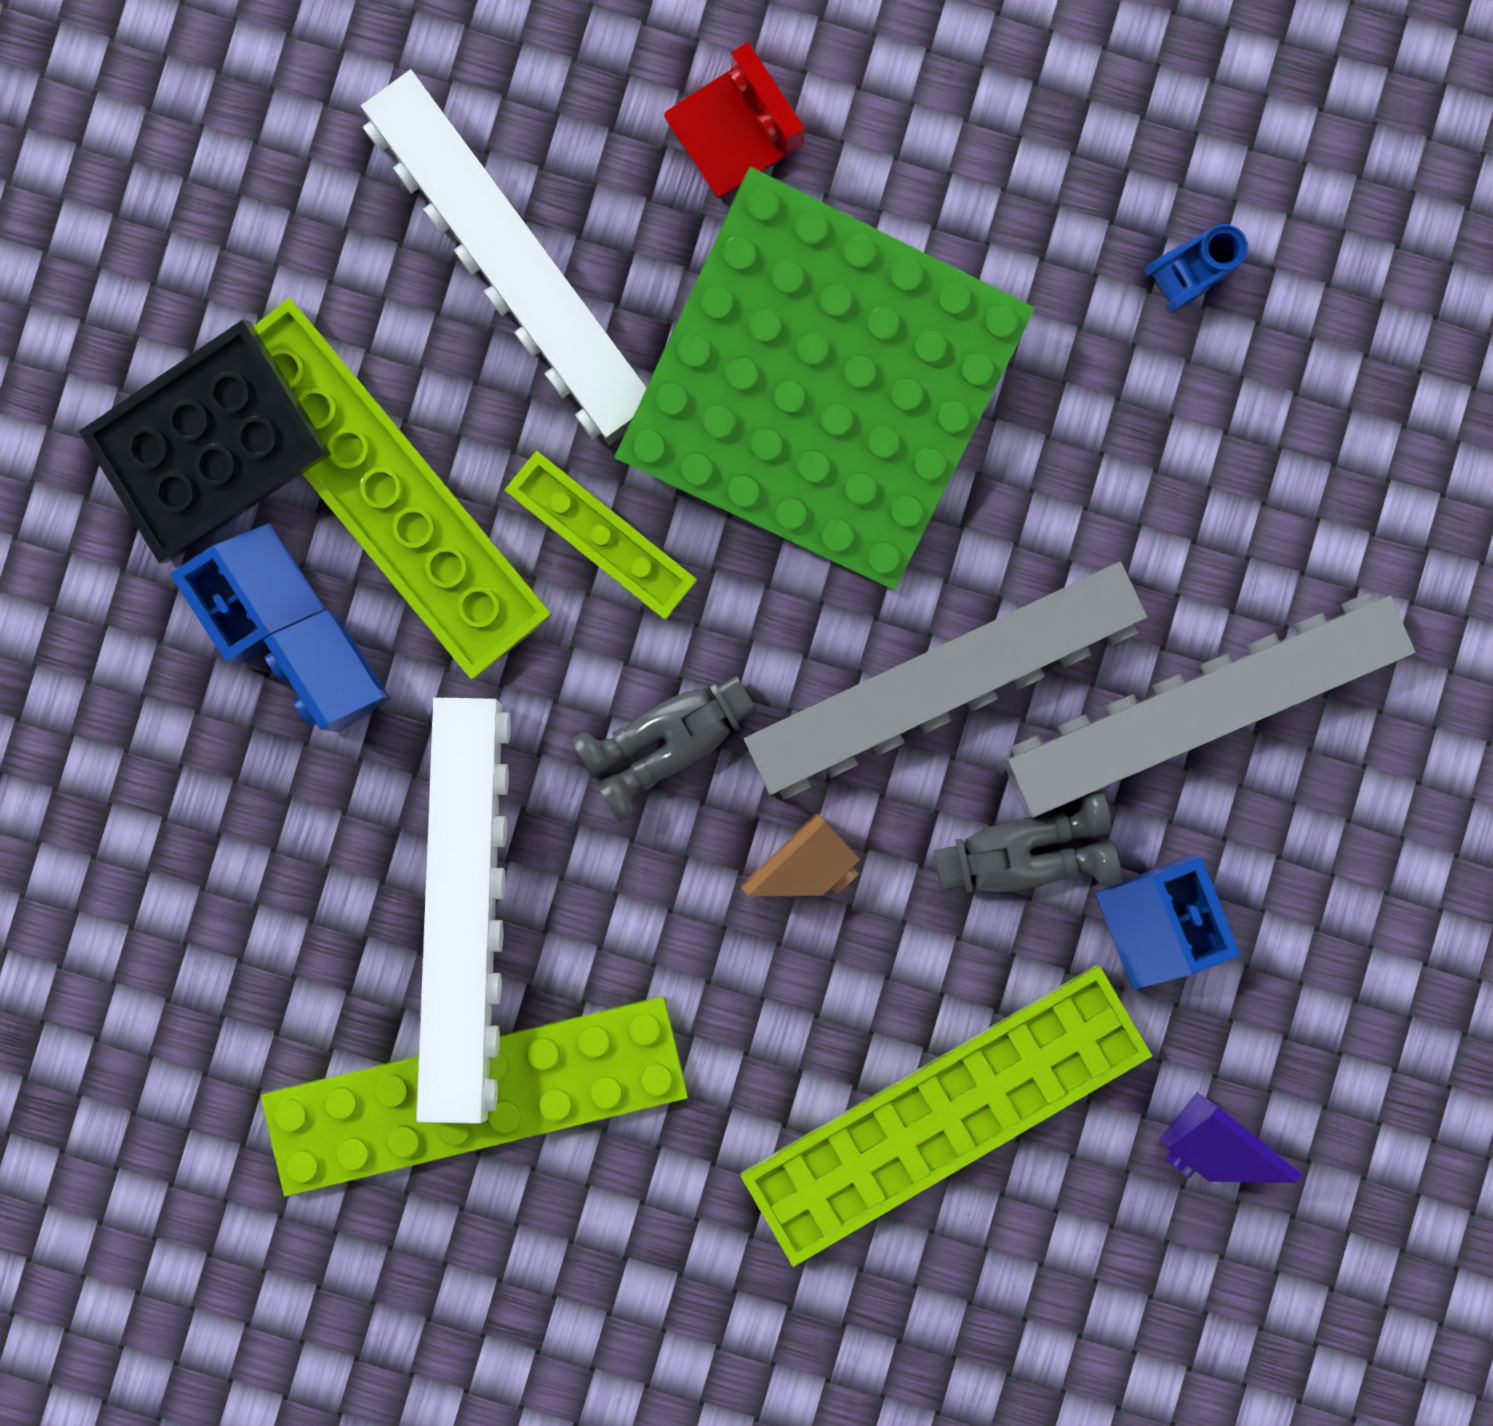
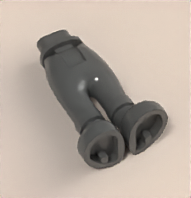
M735 676L718 687L712 682L707 686V689L702 688L684 692L656 705L625 728L621 727L612 732L614 737L611 739L598 740L592 734L583 732L573 737L571 741L591 776L595 779L624 758L628 760L638 754V751L657 741L665 740V744L642 760L639 759L630 764L631 767L597 783L617 821L621 822L632 815L634 810L633 799L641 788L647 791L655 786V783L682 772L709 755L726 739L731 731L740 729L739 721L757 712L740 680Z
M1094 791L1085 795L1080 808L1068 816L1065 811L1055 813L1053 816L1023 818L996 824L965 839V842L963 839H955L956 846L934 850L941 890L964 887L965 892H971L974 885L975 890L1010 892L1040 887L1061 879L1079 878V873L1094 876L1098 883L1106 888L1121 885L1120 863L1112 840L1093 843L1078 849L1071 847L1061 849L1058 852L1038 855L1030 853L1034 848L1054 843L1071 842L1074 838L1111 835V819L1104 792Z

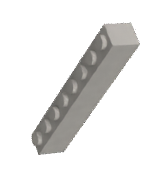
M1121 561L749 735L743 738L769 795L779 791L783 800L810 788L811 785L808 777L826 769L829 777L832 778L858 765L854 755L873 747L878 756L904 744L901 733L920 725L923 734L951 722L948 711L966 703L970 712L997 700L998 697L995 689L1013 681L1016 689L1019 690L1044 678L1045 675L1041 669L1043 666L1059 659L1063 668L1091 656L1088 645L1106 637L1109 645L1112 646L1138 634L1134 624L1148 617Z
M1371 592L1341 604L1344 611L1342 615L1327 621L1322 612L1294 624L1298 634L1279 641L1277 634L1273 633L1247 644L1250 654L1235 661L1231 660L1229 653L1199 665L1203 674L1185 682L1180 673L1152 685L1156 695L1137 702L1134 694H1131L1105 705L1109 714L1107 716L1089 722L1085 714L1059 725L1058 729L1061 735L1042 743L1038 734L1010 746L1014 756L1004 759L1002 762L1026 817H1036L1416 653L1391 595L1374 600Z

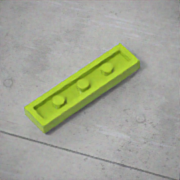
M537 450L504 490L665 621L697 583V579Z

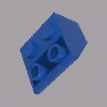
M270 523L215 544L169 573L227 663L236 665L245 663L268 648L264 639L271 634L326 610Z
M325 610L273 633L264 639V642L271 651V653L265 656L269 667L282 683L288 680L299 695L293 703L309 727L316 724L320 730L341 732L391 700L337 613Z
M1187 855L1124 880L1119 886L1104 888L1094 892L1133 990L1190 976L1241 956L1203 859L1200 856Z

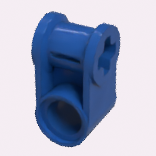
M1220 224L1212 227L1185 245H1180L1165 253L1145 267L1143 271L1147 277H1154L1169 302L1166 308L1172 314L1202 296L1217 283L1229 277L1244 261L1248 253V242L1245 234L1239 228L1231 224ZM1213 242L1226 244L1231 250L1232 261L1229 263L1214 261L1208 251L1209 244Z

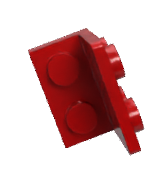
M748 41L730 52L731 69L664 113L665 121L717 199H721L739 188L749 167L763 172L801 148L804 144L805 127Z

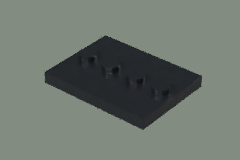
M243 319L79 431L159 564L170 562L331 455L251 321Z

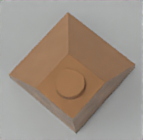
M815 814L741 885V889L748 896H823L829 889L837 895L859 874L853 866L860 859L819 814Z

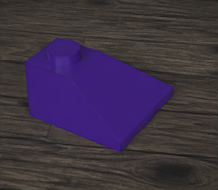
M1196 1092L1159 1139L1163 1145L1171 1150L1164 1159L1189 1179L1195 1171L1209 1182L1296 1183L1302 1176L1298 1170L1235 1119L1198 1092Z

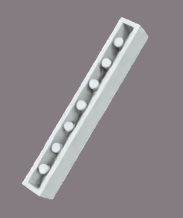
M410 69L361 105L370 121L363 126V129L381 153L388 147L400 162L393 169L409 192L413 193L419 188L430 204L423 208V210L442 235L449 229L460 245L453 251L468 272L473 275L480 270L491 286L484 290V293L499 314L503 316L510 311L521 327L514 333L530 356L534 357L540 352L551 366V369L544 374L562 399L571 394L582 408L575 416L589 436L594 440L601 434L607 444L611 445L626 433L646 390V386Z
M433 698L417 1122L482 1123L488 1120V1111H496L497 1079H489L490 1058L498 1057L500 1044L499 1026H491L492 1005L500 1004L502 989L501 973H493L494 952H501L503 947V921L495 920L496 899H503L505 893L504 868H497V848L505 847L507 840L506 816H499V795H507L509 768L508 764H501V743L508 744L511 733L510 713L502 712L503 705L497 699Z

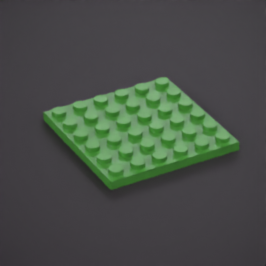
M749 167L614 458L895 590L1035 307Z

